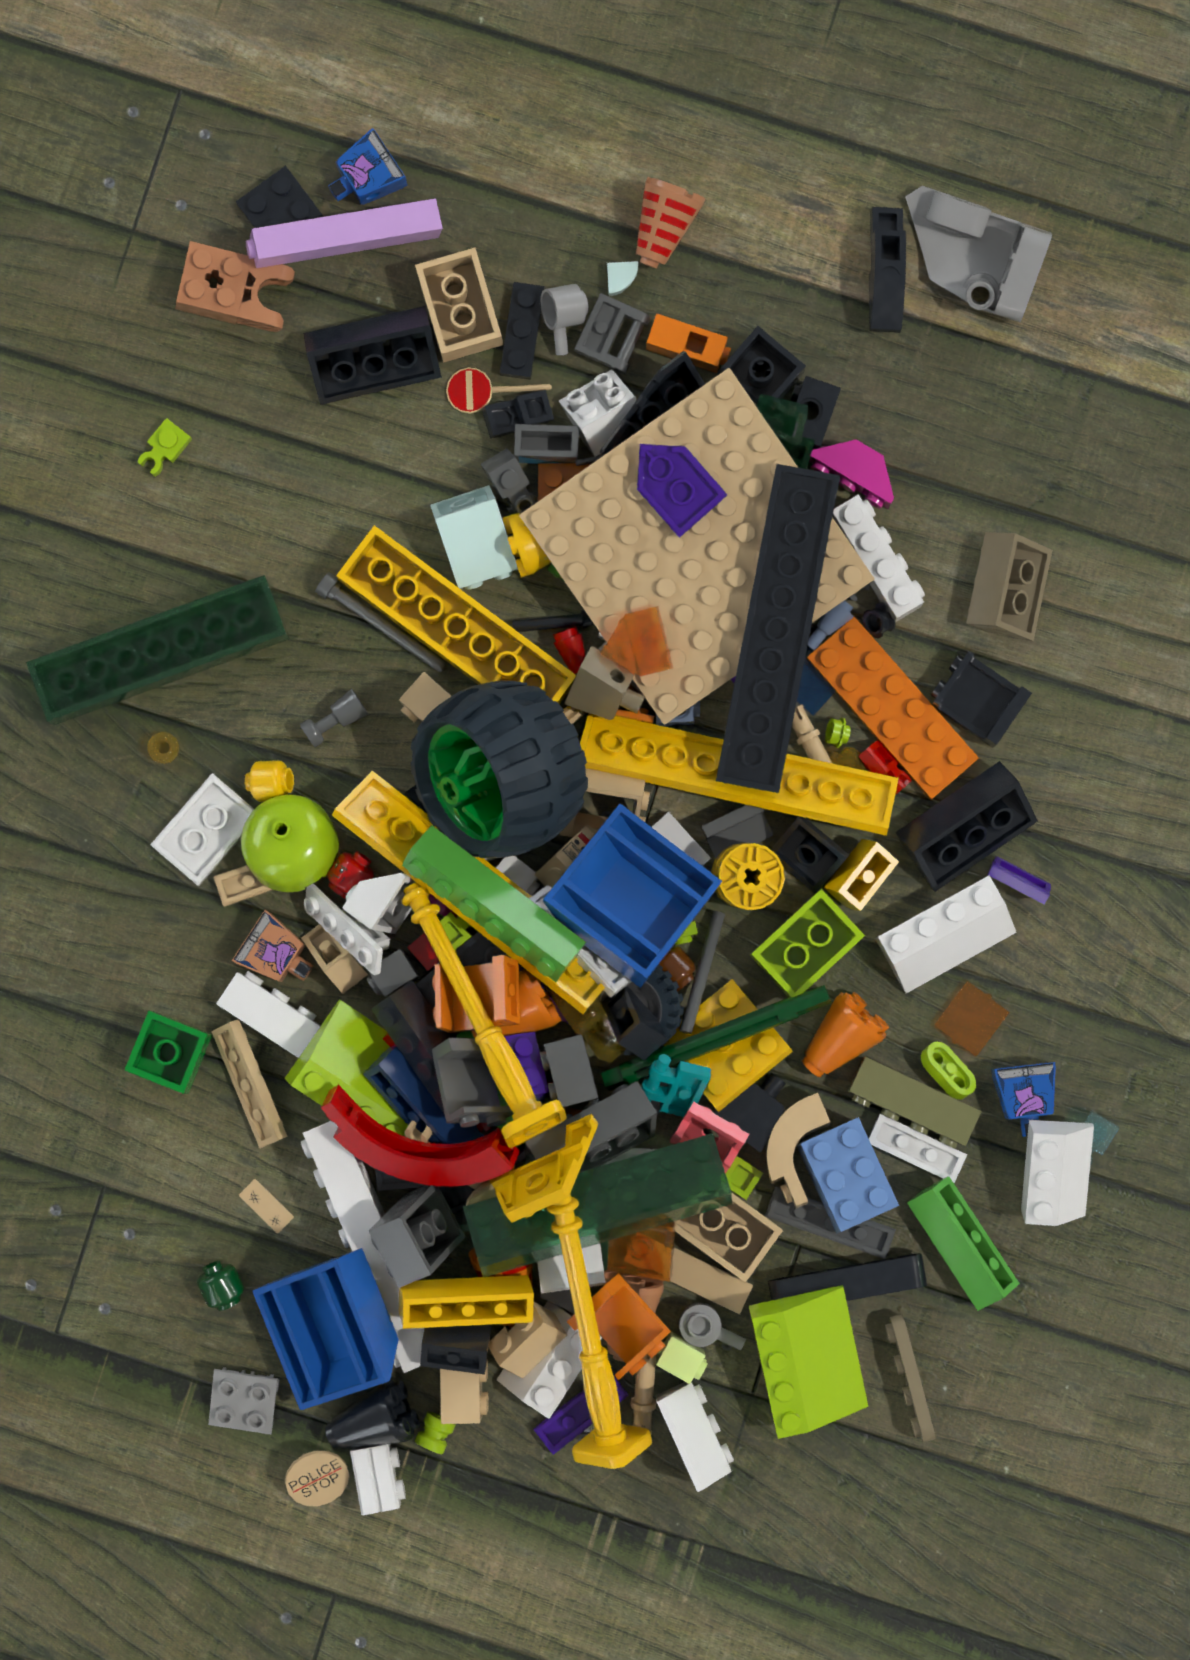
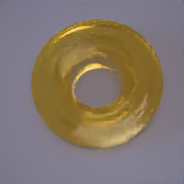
M157 733L148 742V753L157 763H170L179 754V742L170 733ZM162 743L169 744L170 748L166 754L159 752V746Z

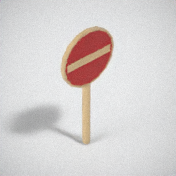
M468 367L458 370L451 376L447 383L446 393L448 401L453 408L461 413L472 414L480 412L484 406L488 405L492 398V393L551 390L552 386L550 384L492 387L491 380L486 373L477 368Z

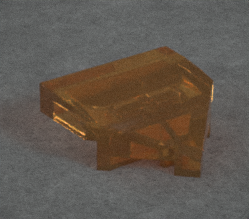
M656 606L625 614L619 620L618 626L600 654L623 666L633 675L645 676L673 669L659 607Z

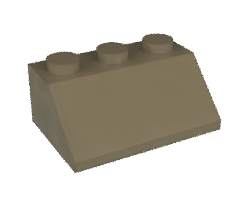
M985 532L966 624L985 632L1034 641L1053 550L1016 533Z

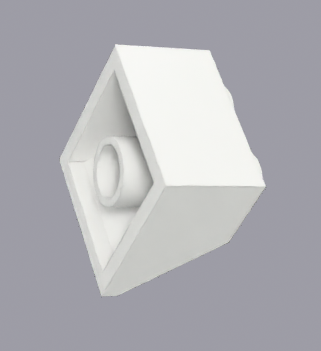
M405 873L359 881L347 893V901L342 908L371 930L396 934L412 909L411 906H404L402 904V898L405 895L403 890L416 882Z

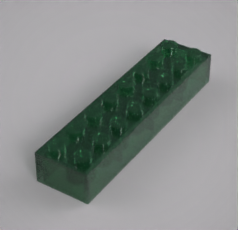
M263 575L26 662L47 722L57 725L289 640L290 637L270 582Z
M713 1133L579 1172L570 1192L571 1197H575L579 1201L574 1214L583 1221L582 1227L578 1230L581 1248L732 1204V1192ZM497 1197L463 1206L483 1278L562 1255L559 1235L551 1230V1224L555 1221V1215L550 1214L547 1211V1207L535 1212L530 1217L511 1223L504 1214Z

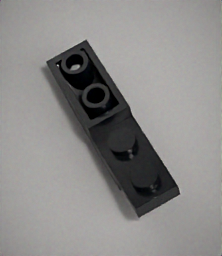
M872 207L870 211L869 329L875 332L901 333L906 279V231H903V208Z

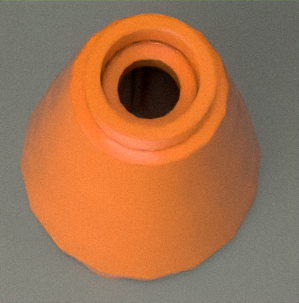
M525 969L519 972L520 1024L500 1027L504 1036L538 1032L552 1028L562 1021L549 994L542 988L540 980ZM472 1030L471 1032L474 1038H476L477 1034L475 1030Z
M841 992L835 998L805 1052L806 1056L802 1059L803 1064L811 1073L819 1078L824 1073H831L874 1047L886 1037L885 1031L889 1028L888 1024L877 1014L872 1016L865 1009L867 1003L857 993L853 992L850 995L847 992Z

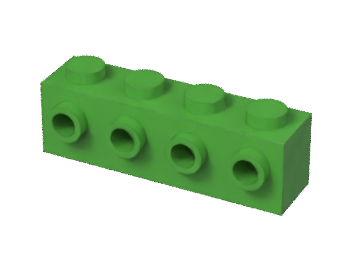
M949 1176L923 1189L907 1202L977 1311L1003 1299L1020 1284Z

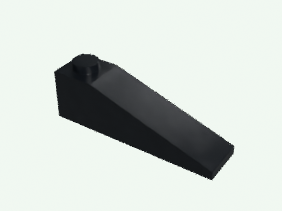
M682 351L657 371L601 448L600 453L602 456L705 385L685 351Z

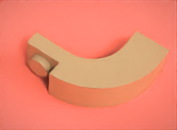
M818 1093L796 1102L782 1114L771 1132L767 1147L766 1161L770 1182L773 1184L784 1180L785 1184L780 1186L787 1204L793 1202L795 1209L808 1204V1199L794 1168V1151L804 1137L830 1125L829 1117Z

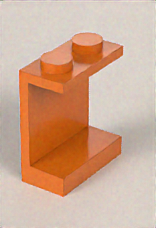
M505 955L492 956V963L465 966L464 969L494 1026L519 1025L518 961ZM435 964V975L432 978V985L435 991L433 1019L436 1023V1028L449 1033L475 1030L442 965Z
M619 1273L592 1297L599 1334L626 1363L614 1376L619 1380L628 1371L633 1376L647 1363L643 1359L646 1354L652 1359L666 1346L662 1340L671 1331ZM574 1314L566 1322L576 1331L578 1326Z

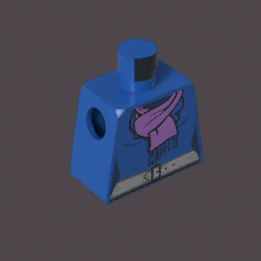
M372 128L338 158L336 164L342 177L328 185L337 201L353 192L360 204L365 205L406 187L407 181L374 128Z
M1055 1062L991 1069L1005 1119L1020 1118L1022 1137L1028 1136L1029 1120H1039V1116L1054 1113Z

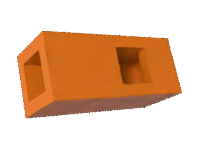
M660 314L655 316L646 343V350L672 359L682 351H685L694 366L714 373L718 372L720 365H724L727 362L731 352V348L726 347L728 337Z

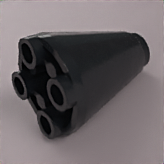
M390 1379L386 1383L377 1385L332 1418L331 1423L325 1426L326 1436L330 1445L333 1448L341 1447L344 1449L401 1443L412 1440L414 1430L420 1427V1420L416 1411L410 1409L406 1399L408 1391L402 1380L394 1382Z

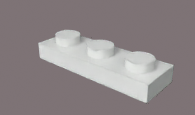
M882 1114L878 1115L868 1137L871 1145L938 1177L945 1178L949 1176L953 1183H955L967 1157V1154Z

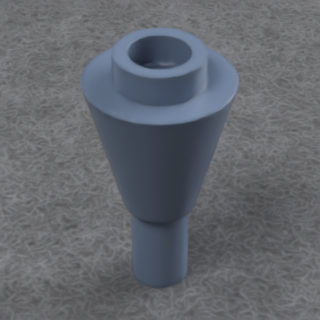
M844 600L821 616L816 630L809 637L808 646L815 651L827 635H831L854 617L850 613L853 607Z

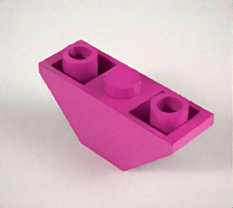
M857 439L814 449L811 452L808 462L812 463L811 468L814 471L840 475L839 485L852 493L857 490L865 495V500L867 499L876 508L881 509L884 506L889 509L894 496L882 454Z

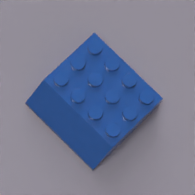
M619 804L545 896L543 902L556 920L586 942L585 946L641 988L709 901L722 880L622 804Z
M362 1248L284 1276L252 1290L300 1411L390 1381L399 1338Z

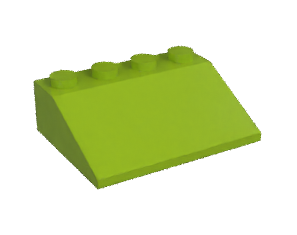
M339 999L285 1079L292 1087L321 1106L329 1090L339 1084L371 1118L387 1129L405 1136V1130L408 1125L363 1075L381 1054L390 1048L382 1039L387 1034V1031Z
M843 1285L749 1305L778 1439L811 1432L868 1407Z

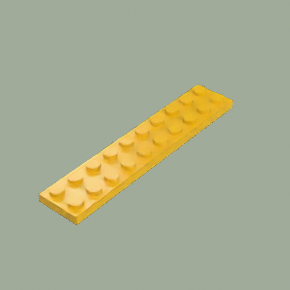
M588 713L580 741L581 749L585 752L586 769L645 780L646 783L887 836L899 778L786 754L779 793L718 782L716 778L723 739L617 716L612 720H608Z
M371 771L334 809L332 814L334 818L420 886H425L430 894L508 956L517 960L522 967L580 1013L584 1014L604 991L605 987L601 983L598 985L590 977L591 972L589 970L586 972L577 963V958L557 982L542 975L534 965L523 957L516 955L509 946L497 937L488 934L484 927L472 918L463 915L459 908L447 899L438 896L422 880L413 877L402 864L409 850L429 829L432 823L428 819L426 812L374 771ZM475 857L527 898L532 897L484 858Z

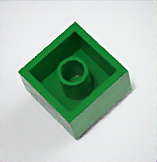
M148 1011L125 1071L182 1094H189L213 1034L155 1011Z

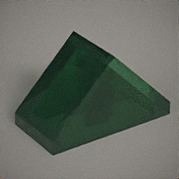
M760 394L757 408L775 435L794 445H800L808 415V405Z

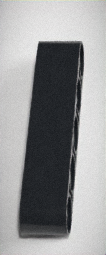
M922 1253L809 1272L768 1281L771 1301L843 1285L846 1301L911 1290L928 1285Z

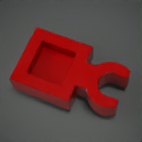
M879 739L858 756L869 772L899 778L895 795L912 781L907 773L896 766L899 762Z

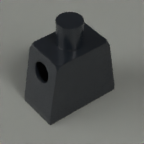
M771 1072L760 1087L755 1083L752 1084L721 1111L714 1110L713 1113L728 1122L735 1123L741 1130L747 1132L749 1136L746 1142L758 1152H761L785 1109L775 1098L786 1083Z

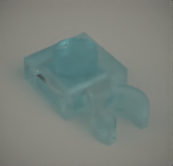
M1091 1110L1084 1123L1094 1124L1090 1167L1093 1162V1152L1096 1151L1103 1155L1119 1130V1126Z

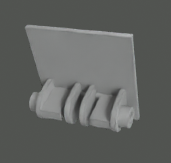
M223 1367L222 1370L214 1369L208 1425L272 1434L276 1392H278L280 1379L274 1378L273 1374H270V1376L255 1375L253 1371L251 1374H246V1370H242L239 1373V1371L227 1370V1367Z

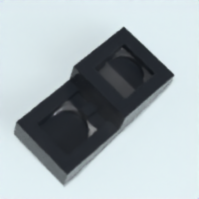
M546 389L519 395L513 400L487 405L481 409L490 439L515 433V424L542 425L554 420Z

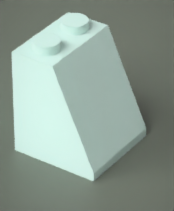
M490 485L430 505L459 589L464 587L466 590L475 589L481 586L484 580L493 577L495 580L504 579L513 574L512 571L518 569Z

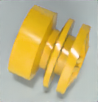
M738 843L727 847L714 860L711 870L712 874L722 880L715 891L717 896L726 904L745 910L762 909L773 903L781 893L785 881L784 867L779 857L768 847L756 843ZM745 870L756 871V874L753 876L754 884L752 882H744V879L747 877Z

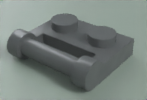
M600 293L577 342L575 352L608 366L620 374H626L630 366L628 360L643 328L648 327L651 317L638 309ZM626 317L633 322L617 357H614L608 353Z

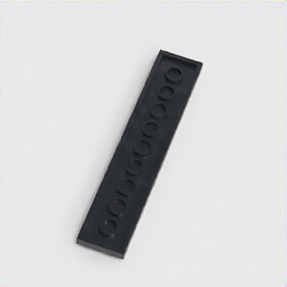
M776 464L716 781L779 793L840 475Z

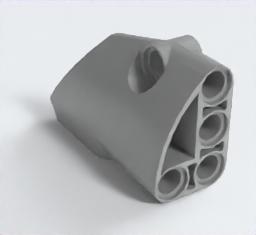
M923 185L905 196L929 279L965 300L976 310H984L1020 323L1047 253L1052 233L998 215L986 207ZM978 286L987 288L990 294L988 299L983 302L975 301L971 295L973 289Z

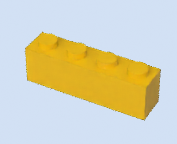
M528 1275L417 1280L399 1288L398 1311L403 1329L533 1322L534 1292Z

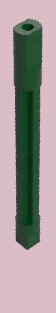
M825 985L657 1049L645 1060L637 1057L619 1064L618 1067L601 1073L605 1087L610 1091L623 1084L629 1085L649 1077L651 1064L662 1054L670 1057L669 1067L672 1068L677 1066L680 1061H690L799 1018L800 1015L831 1004Z

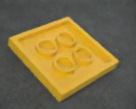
M731 979L699 1006L692 1034L680 1032V1024L676 1028L677 1032L663 1045L665 1047L758 1009L734 980ZM771 1028L687 1062L711 1068V1078L703 1094L719 1112L793 1051L778 1032Z

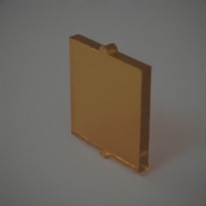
M967 981L934 1026L952 1038L953 1044L958 1043L977 1057L1010 1012L992 1000L991 994H984Z

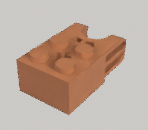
M190 241L175 309L232 324L238 323L266 331L278 332L282 330L284 320L280 313L272 311L260 303L258 291L267 285L287 286L293 282L295 271L283 264L256 268L254 259H249L248 255ZM216 278L222 285L217 284L216 288H211L207 279Z

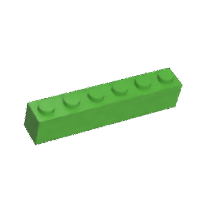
M432 825L412 846L402 864L413 877L422 880L438 896L447 899L459 908L463 915L472 918L484 927L488 934L497 937L509 946L516 955L526 959L542 975L551 978L555 982L558 981L576 959L586 943L582 938Z

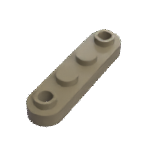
M902 1314L889 1317L890 1324H886L885 1329L889 1343L895 1342L898 1355L893 1356L898 1375L904 1374L907 1386L901 1388L906 1406L912 1405L915 1418L910 1419L912 1431L915 1438L921 1436L922 1442L936 1439L905 1320Z

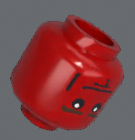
M356 851L354 855L347 852L341 853L327 873L330 881L328 886L335 893L346 899L349 890L354 885H357L359 881L374 878V872L369 867L372 861L359 851Z

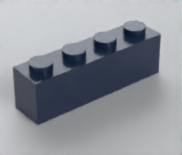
M396 1044L385 1050L363 1073L407 1125L413 1120L416 1122V1129L423 1133L427 1126L432 1130V1135L428 1142L455 1144L472 1141L484 1136L478 1130L477 1125L461 1127L460 1123H446L444 1113Z

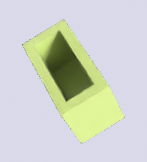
M671 1331L664 1342L666 1346L656 1356V1365L688 1384L692 1382L693 1378L699 1380L708 1364L707 1360L704 1359L706 1356L704 1350L689 1344L684 1338Z

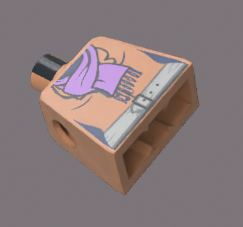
M264 910L232 959L236 964L279 982L285 979L288 972L304 981L314 965L300 957L306 945L267 910Z

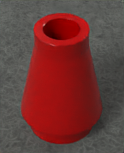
M577 626L553 634L555 648L568 669L574 674L578 673L586 657L583 634L579 633Z

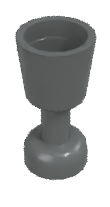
M352 688L330 706L332 713L316 723L310 719L300 723L302 730L315 748L324 741L322 734L336 724L340 723L345 727L369 715Z

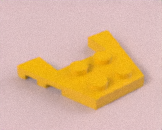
M592 1114L566 1125L565 1147L515 1170L513 1167L512 1170L501 1176L490 1179V1183L496 1190L495 1194L503 1212L511 1223L530 1217L535 1212L550 1205H557L569 1197L598 1127V1122Z

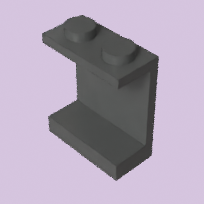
M448 1038L432 1049L446 1123H460L461 1127H471L479 1123H487L488 1127L505 1124L506 1118L514 1113L509 1106H500L495 1081L490 1074L479 1045L475 1043V1038Z

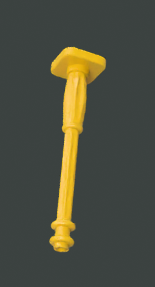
M413 883L403 890L405 895L402 898V904L404 906H411L414 912L411 916V922L420 924L475 1029L477 1034L475 1043L479 1045L490 1074L514 1113L512 1115L513 1121L507 1123L501 1129L508 1147L518 1146L559 1125L567 1118L565 1109L559 1100H553L542 1105L541 1101H537L517 1056L502 1034V1029L494 1026L438 919L437 914L440 912V906L430 903L428 899L430 893L425 886Z
M570 1194L561 1203L548 1206L547 1211L555 1215V1221L551 1224V1230L558 1234L582 1346L579 1359L582 1364L584 1392L595 1428L573 1446L572 1453L574 1461L577 1463L616 1469L624 1467L652 1444L651 1432L647 1428L621 1424L616 1382L607 1356L608 1351L601 1345L578 1230L583 1225V1221L574 1214L579 1201L575 1197H571Z

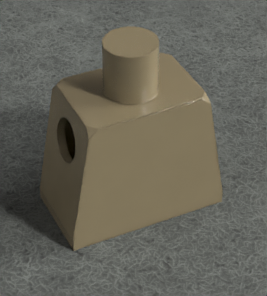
M591 646L579 668L565 704L612 720L620 706L637 714L645 696L628 689L634 677L632 670Z

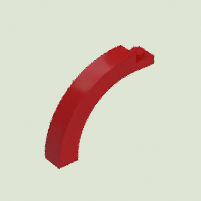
M339 1084L329 1090L321 1106L327 1118L338 1126L333 1138L346 1150L371 1167L405 1181L432 1186H463L480 1183L512 1170L519 1154V1149L516 1146L513 1148L508 1147L499 1128L478 1139L455 1144L425 1143L402 1136L371 1118Z

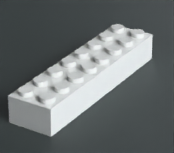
M329 1121L304 1132L305 1140L301 1141V1145L308 1159L313 1158L318 1168L313 1173L320 1189L326 1187L330 1197L329 1200H326V1204L332 1218L338 1217L342 1225V1229L338 1230L344 1247H351L352 1251L362 1248L399 1338L394 1365L396 1368L401 1366L405 1373L420 1366L421 1345L425 1328L403 1329L398 1311L399 1287L395 1279L389 1275L386 1263L379 1250L374 1247L369 1230L385 1215V1212L363 1161L346 1150L333 1138L338 1126L334 1122Z

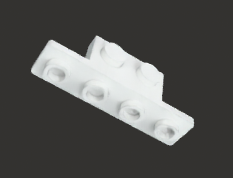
M314 884L307 886L306 898L304 899V908L307 914L312 916L326 932L331 934L373 975L380 974L382 952L389 949L390 938L381 931L369 929L347 911L341 910Z

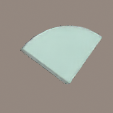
M638 261L607 263L609 296L618 295L631 285L637 276Z

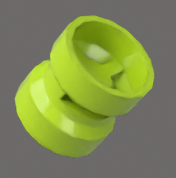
M427 1411L423 1420L425 1430L418 1432L414 1442L425 1449L443 1454L447 1446L444 1439L453 1433L456 1424H441V1415Z

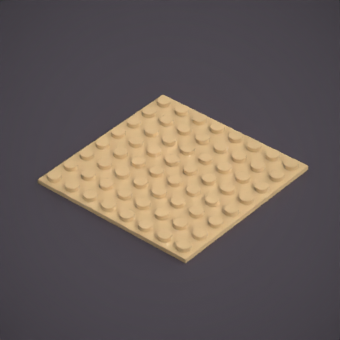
M730 368L720 373L519 515L622 665L633 671V681L664 725L736 676L776 464L797 467ZM640 444L685 446L728 496L679 538L637 490ZM833 517L812 623L875 580Z

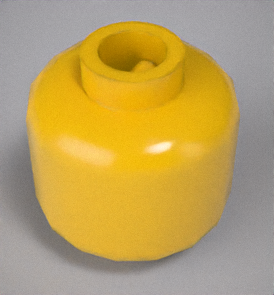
M280 760L258 761L252 765L250 773H246L245 787L247 791L251 792L255 800L264 802L272 797L291 793L294 787V775L292 770L287 768L286 764Z

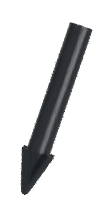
M581 610L579 614L512 620L513 629L517 632L583 626L584 629L594 624L584 610Z

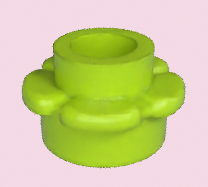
M841 717L840 720L830 719L827 724L825 742L833 744L835 748H839L842 743L846 744L849 740L851 728L849 725H846L845 718Z

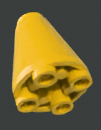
M515 513L502 517L507 534H513L507 538L512 554L516 558L520 557V559L516 560V564L522 578L534 574L550 564L551 561L519 515L521 513Z

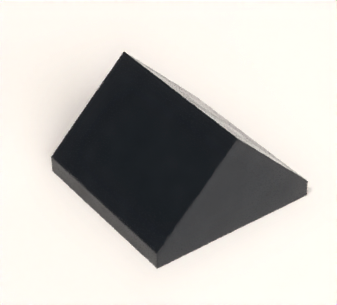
M800 816L797 817L770 849L779 857L783 867L815 894L849 856L847 852L807 818Z

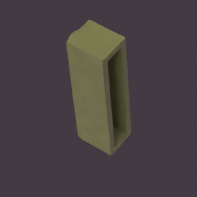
M867 1057L862 1058L847 1090L854 1094L851 1099L852 1101L869 1108L871 1103L882 1107L880 1114L897 1122L901 1116L911 1121L910 1128L927 1135L929 1130L940 1135L939 1142L956 1149L958 1144L962 1146L967 1145L982 1112Z

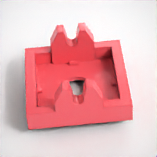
M693 1102L669 1141L671 1144L680 1146L714 1166L725 1175L749 1134L741 1130L735 1123L728 1122L714 1114L709 1108ZM707 1128L715 1131L719 1137L715 1139L705 1135L704 1129Z

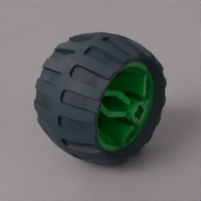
M494 681L461 690L435 707L418 726V733L412 739L411 750L413 754L412 762L410 763L411 773L414 775L417 787L415 789L419 801H422L428 813L427 817L432 825L436 826L440 832L469 854L480 858H504L519 855L538 848L557 836L583 806V796L588 789L585 752L581 749L577 738L578 733L574 725L569 722L563 713L564 709L559 703L549 698L546 692L537 686H527V683L517 681Z

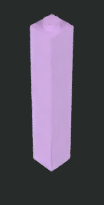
M436 199L253 228L250 240H246L248 258L254 259L256 268L435 239L439 238L443 228Z

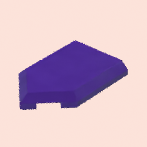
M640 444L637 490L679 538L728 496L685 446Z

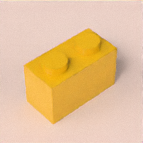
M861 839L824 888L846 908L861 911L899 861L878 842Z

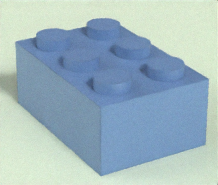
M859 1117L797 1145L836 1234L899 1206Z

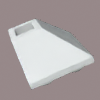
M611 369L606 373L599 374L593 381L583 387L571 391L566 397L559 400V403L573 426H578L579 436L596 457L601 454V448L637 399Z

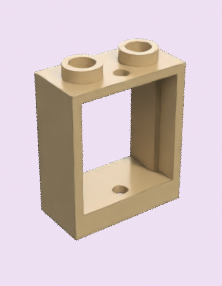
M586 769V777H588L587 792L634 799L632 813L644 822L646 821V817L640 816L641 810L647 811L650 792L644 791L645 780ZM577 813L560 832V835L573 837L587 823L597 832L608 817Z

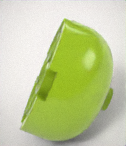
M279 795L258 805L247 818L241 834L242 855L248 868L258 881L276 891L298 892L305 890L304 887L315 883L322 876L323 878L326 877L338 855V834L329 815L319 804L299 795Z

